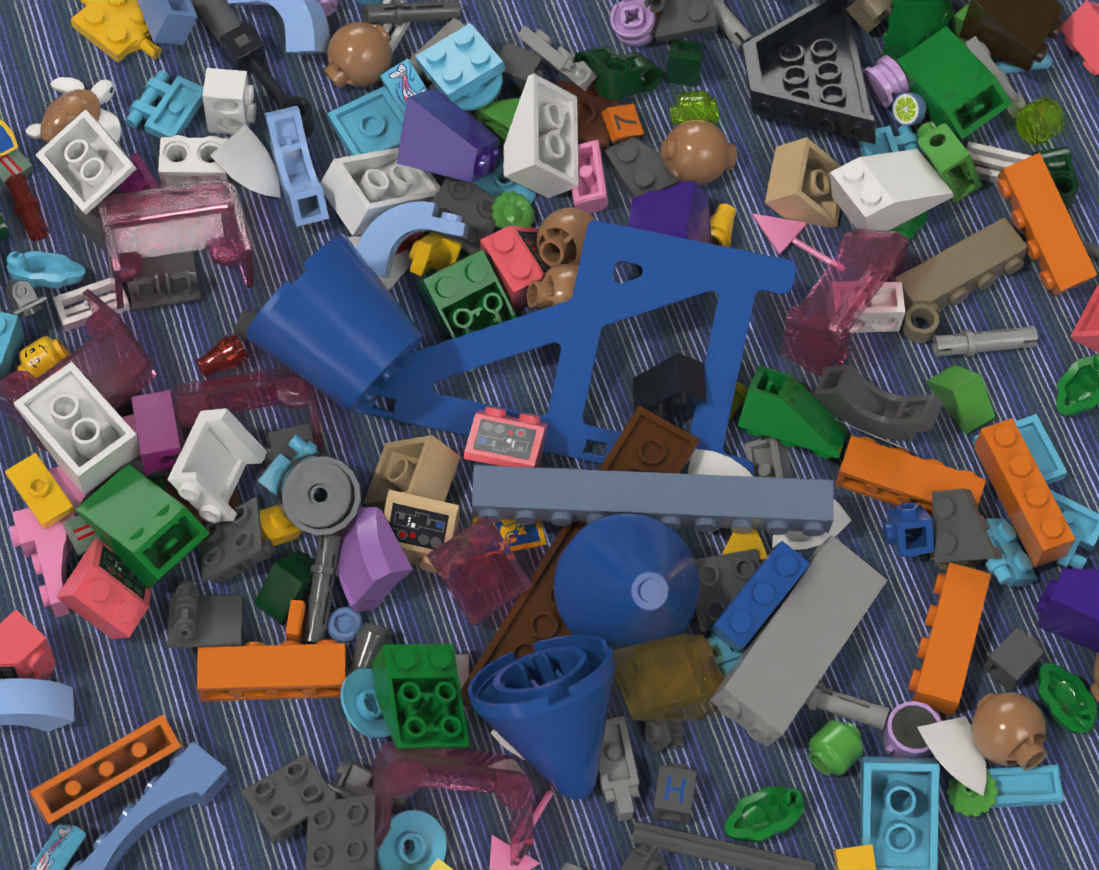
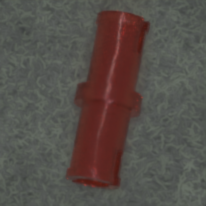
M19 173L8 177L5 185L15 203L13 207L17 217L22 219L29 240L39 241L48 236L47 234L50 233V230L46 226L40 212V201L37 197L33 196L26 176Z

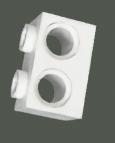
M207 68L202 98L208 132L235 134L245 124L249 127V123H255L256 103H253L254 85L248 84L247 71Z
M181 135L161 137L158 167L161 188L229 190V175L216 162H207L214 160L210 155L222 146L228 138H219L217 136L187 138ZM177 159H183V161H180V162H173L174 160H177Z
M902 282L833 284L828 303L832 334L900 331L905 315Z

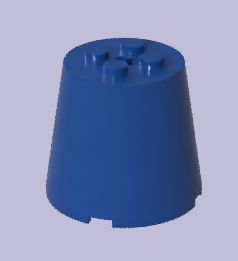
M341 234L322 246L302 264L306 271L292 285L286 280L255 316L246 334L248 335L247 338L257 347L347 411L353 412L363 403L369 404L382 389L386 390L397 379L399 375L396 372L400 367L402 369L406 367L417 355L415 349L423 340L424 335L351 241L344 234Z

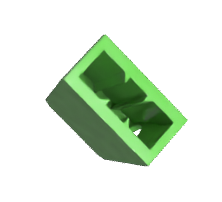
M927 122L918 129L917 135L919 139L917 143L925 159L953 192L951 200L954 204L982 187L969 152L947 124H941L936 127L933 122Z

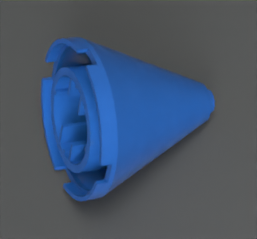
M613 514L596 519L581 528L569 542L564 552L562 551L554 574V599L559 616L572 635L601 637L606 640L607 647H612L616 659H639L665 649L684 632L697 606L699 576L689 548L682 538L670 527L644 515Z
M567 635L532 643L535 652L515 660L514 654L511 651L489 663L473 677L468 686V694L475 712L562 796L570 797L572 800H579L590 795L597 782L616 668L612 647H607L606 640L598 636Z

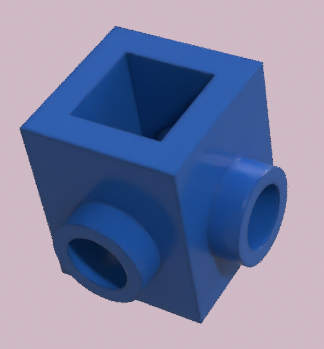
M903 503L898 505L897 509L887 510V523H883L884 540L886 544L892 546L899 557H914L920 554L935 552L933 516H930L922 505Z

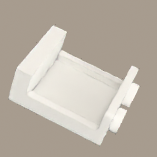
M227 408L200 411L167 480L178 490L182 498L188 500L198 510L199 515L204 520L211 523L234 521L237 513L228 505V502L246 464L262 463L267 451Z

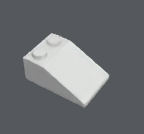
M534 73L528 75L504 144V177L547 198L579 187L577 96Z
M86 109L36 154L85 214H88L137 169L119 144Z
M399 147L333 159L320 183L324 195L352 236L363 234L377 217L393 207L409 202H432L440 189V185L431 172L397 164Z
M918 149L859 157L830 172L832 198L866 242L953 198L951 189Z
M72 362L14 402V406L62 471L83 495L140 455L137 434Z

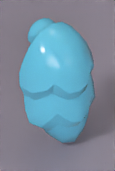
M15 251L7 256V270L14 280L27 281L33 288L48 287L55 289L81 282L86 273L82 265L61 254L42 251H30L19 254L18 251Z

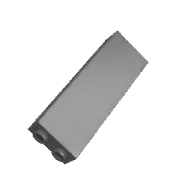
M833 535L816 548L808 560L811 564L766 619L710 699L725 717L736 721L747 730L748 735L752 739L763 743L766 747L784 734L887 582L886 578Z

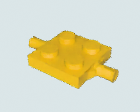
M79 0L85 5V8L71 18L72 27L117 63L130 53L138 50H143L153 60L161 55L162 48L150 40L151 35L137 0Z

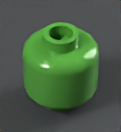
M827 722L808 743L810 762L822 774L843 775L863 754L860 731L849 722Z

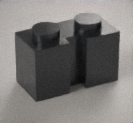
M679 353L633 378V413L638 406H641L669 421L678 416V413L688 412L693 407L706 401L705 363Z

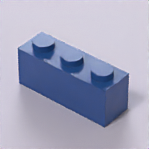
M779 542L708 630L735 652L740 651L746 646L811 563L785 542Z

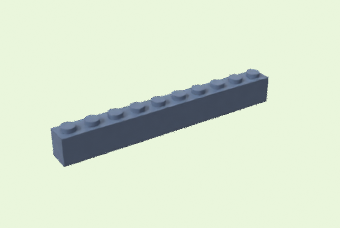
M474 465L472 518H479L481 522L496 523L500 519H510L525 525L534 524L536 521H551L553 525L568 526L572 522L589 524L604 516L628 513L654 518L672 530H677L680 527H695L697 531L711 532L716 530V528H728L735 533H749L753 529L767 530V533L773 535L786 534L788 531H801L806 536H820L824 532L829 533L834 521L833 480Z

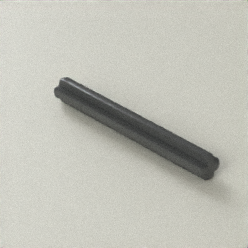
M641 821L635 823L632 833V842L636 844H645L649 847L656 845L658 849L748 870L816 869L815 862Z

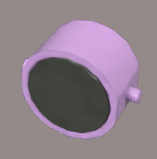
M918 701L904 702L896 706L890 713L883 731L886 752L888 754L891 753L893 757L929 758L932 752L917 727L941 722L939 713L934 711L929 705Z

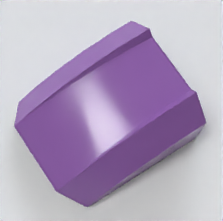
M358 507L356 516L350 523L335 533V535L342 537L337 569H339L338 576L350 607L354 613L377 609L388 593L402 578H406L413 570L386 517L378 507Z

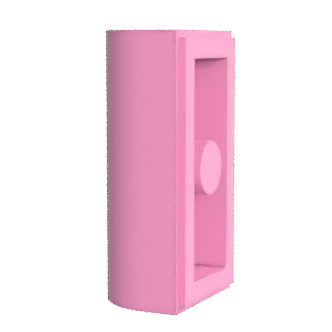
M598 140L578 144L579 187L572 189L575 208L585 210L588 213L599 212L609 204L601 148Z

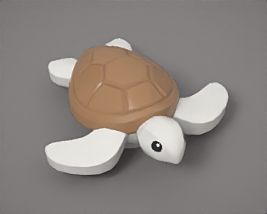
M68 77L54 79L51 82V87L64 94L50 104L43 115L41 124H33L26 129L27 136L33 139L42 138L45 142L49 143L86 109L118 143L121 136L120 122L114 114L100 107V105L108 102L113 96L114 83L107 79L101 80L90 91L84 89L83 83L77 79Z

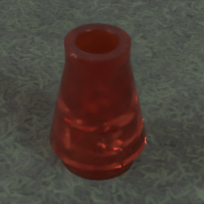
M234 334L229 338L227 335L223 337L202 357L195 361L204 377L207 378L210 375L244 365L243 361L250 357L237 334Z

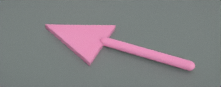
M752 213L753 218L779 256L792 243L843 274L847 272L846 267L796 238L806 227V222Z
M548 790L513 847L492 835L489 870H531L540 864L538 861L522 853L520 849L553 796L552 791Z

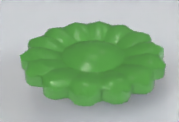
M515 191L510 193L503 192L501 196L495 198V203L491 206L493 211L491 217L495 220L497 228L503 229L510 225L531 227V224L535 221L533 217L535 211L531 207V202L526 200L523 194H517Z
M986 771L987 782L983 796L966 787L956 778L949 781L950 788L947 789V795L950 798L948 802L951 806H954L956 813H962L965 817L972 815L979 817L982 813H988L990 807L996 804L995 797L998 795V790L995 787L997 783L995 779L991 778V774Z

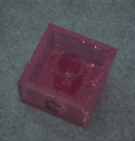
M487 515L426 555L472 626L533 586L501 533Z

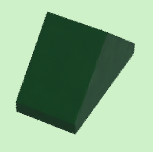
M674 39L669 50L665 82L697 87L705 43Z
M299 550L275 562L254 601V605L280 625H283L288 620L291 599L304 601L309 596L313 573H310L311 565L315 564V561Z

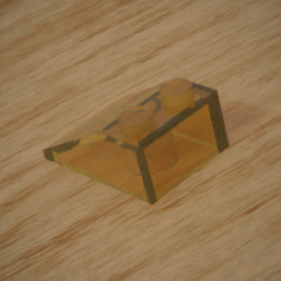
M681 634L613 650L616 660L614 675L633 720H702L718 709L710 699L725 677L719 671L713 657V649L704 635Z

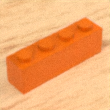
M1037 153L1003 168L997 175L999 179L996 181L998 191L1003 199L1008 198L1013 209L1011 211V218L1018 230L1022 229L1027 239L1025 243L1028 246L1027 252L1032 260L1036 259L1040 266L1041 272H1039V276L1044 288L1047 291L1051 290L1053 296H1057L1091 281L1097 276L1096 270L1041 154Z
M1013 418L982 428L975 442L974 449L1034 567L1036 568L1066 557L1075 541V537Z
M851 435L835 486L894 506L903 503H916L922 505L926 512L933 516V491L970 489L978 508L986 479L978 477L972 471H959L947 467L935 459L925 460L913 456L902 448H889L878 444L871 438Z
M949 562L945 574L938 572L933 588V593L939 595L936 606L930 604L924 625L930 626L928 638L921 637L916 657L922 659L920 670L913 669L908 685V690L914 691L912 701L927 704L934 711L951 716L954 715L960 702L991 577L990 573Z
M321 640L317 644L284 641L280 645L248 642L243 646L198 647L197 691L200 702L341 698V687L347 677L345 643H338L335 640Z
M160 715L28 791V794L45 824H50L181 748V745L164 715Z

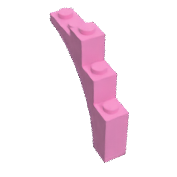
M134 414L122 417L137 434ZM60 467L48 469L72 503L74 510L116 474L114 473L83 495ZM29 508L12 512L15 525L10 526L9 530L14 547L21 546L25 558L32 557L36 575L43 574L46 585L39 586L44 607L51 606L55 618L70 614L69 607L56 598L67 581L68 561L73 547L62 523L79 514L74 511L44 530Z

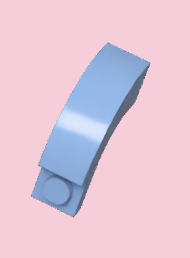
M228 0L229 4L241 6L267 4L273 6L281 15L285 25L286 53L301 55L327 53L330 31L326 15L317 0Z
M298 106L264 113L276 169L287 206L296 227L329 219L323 188L314 171Z
M424 201L409 202L393 207L377 217L363 233L356 249L377 276L390 278L396 251L409 236L419 232H436L467 239L470 226L462 223V216L442 212L441 218H438L439 205L436 203Z
M0 679V726L20 725L50 732L74 722L72 686L40 679Z

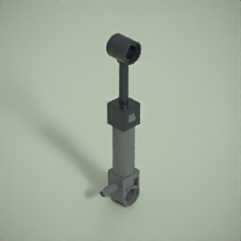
M191 0L195 12L221 45L222 55L234 70L247 71V73L252 71L279 106V110L298 106L306 139L309 138L314 127L310 102L300 96L288 98L263 65L266 63L265 45L249 23L243 24L226 0Z

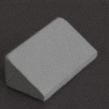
M766 436L744 444L746 458L754 465L753 477L792 478L787 446L781 444L778 439Z

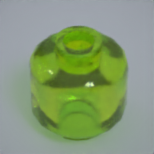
M705 90L679 93L676 98V105H670L672 125H679L682 122L694 119L705 120L713 124L719 123L717 98L711 97L710 93Z
M1048 97L1036 98L1023 106L1016 116V130L1022 139L1034 145L1044 144L1056 137L1064 129L1065 115L1062 108L1056 101Z

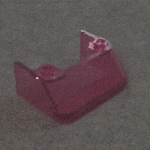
M214 179L114 194L105 197L100 202V223L108 272L117 309L124 308L122 282L132 281L136 276L138 278L143 270L141 259L208 249L210 258L219 265L240 264L246 287H254L253 249L235 187L229 181Z
M857 228L853 233L848 231L838 246V249H840L839 253L799 307L793 305L787 313L784 323L788 324L781 354L821 378L826 367L834 366L839 344L883 283L894 282L895 277L901 274L911 239L895 231Z
M89 289L82 293L93 313L85 323V329L92 339L37 379L27 371H16L0 381V411L37 446L47 452L48 450L14 406L15 401L72 362L115 410L124 401L151 383L156 375V369L150 357L119 315Z
M285 366L184 383L176 386L171 391L181 450L185 444L182 429L193 427L200 411L227 408L231 413L282 404L291 409L306 408L314 444L318 446L316 450L323 454L322 431L312 385Z
M394 742L386 743L379 749L374 759L373 794L377 795L376 851L380 849L391 829L392 796L409 797L415 794L420 786L495 793L498 801L511 809V865H519L533 845V785L514 757L507 754L455 748L396 750Z

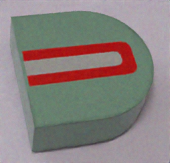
M13 150L0 157V182L7 190L34 172L33 165L17 150Z
M80 515L62 523L78 556L87 551L95 538L103 542Z

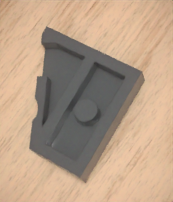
M665 0V7L661 12L655 31L657 43L717 31L718 27L713 0Z

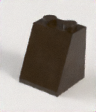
M970 0L959 37L968 41L976 36L978 41L986 45L990 53L1029 72L1035 61L1038 63L1043 61L1050 47L1047 45L1049 39L1056 40L1064 25V22L1060 21L1064 7L1056 0Z

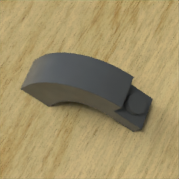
M852 365L826 367L813 394L827 409L849 424L881 437L912 441L916 432L931 431L944 403L936 394L901 396L886 392L867 381Z

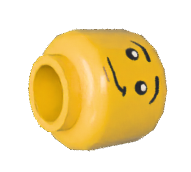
M43 336L20 351L19 357L22 364L18 365L17 369L26 383L34 382L36 385H39L68 365L72 359L58 338L53 340L48 336Z

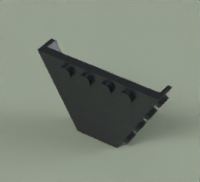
M818 0L743 44L744 66L752 113L876 145L875 119L870 112L850 13L846 10L848 8L847 0Z

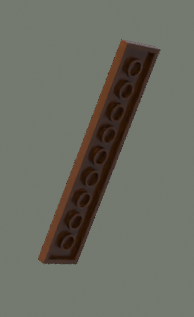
M638 406L599 470L681 474L698 447L700 439L645 408ZM572 522L571 525L562 527L461 688L463 706L475 712L468 694V686L473 677L489 663L511 651L514 654L515 660L535 652L532 643L549 638L572 635L563 624L555 604L554 574L562 551L564 552L576 533L586 526L587 523Z

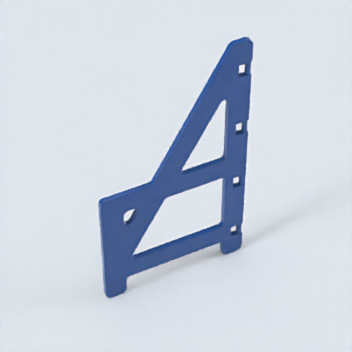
M592 220L587 225L573 296L569 301L415 351L417 355L403 369L400 367L396 372L399 375L397 379L386 390L382 389L377 395L396 399L395 411L374 407L376 396L369 404L363 403L353 412L469 436L475 414L479 410L485 411L486 406H498L437 394L434 391V384L437 381L552 343H557L561 347V353L549 409L545 415H537L541 417L540 422L548 424L543 452L602 464L622 433L589 426L583 422L602 328L713 291L718 295V303L705 360L706 401L695 407L690 434L700 439L696 449L714 451L732 458L753 475L754 465L750 460L728 455L724 452L725 435L754 297L759 291L780 295L789 293L793 287L796 267L788 259ZM619 262L638 265L643 270L642 275L638 278L623 283H616L613 280L614 268ZM336 403V405H337L339 408H341V409H343V410H346L345 408H343L342 406H340L338 403ZM503 408L507 410V416L519 418L520 413H527ZM587 440L607 444L606 456L585 452ZM690 460L681 474H688Z

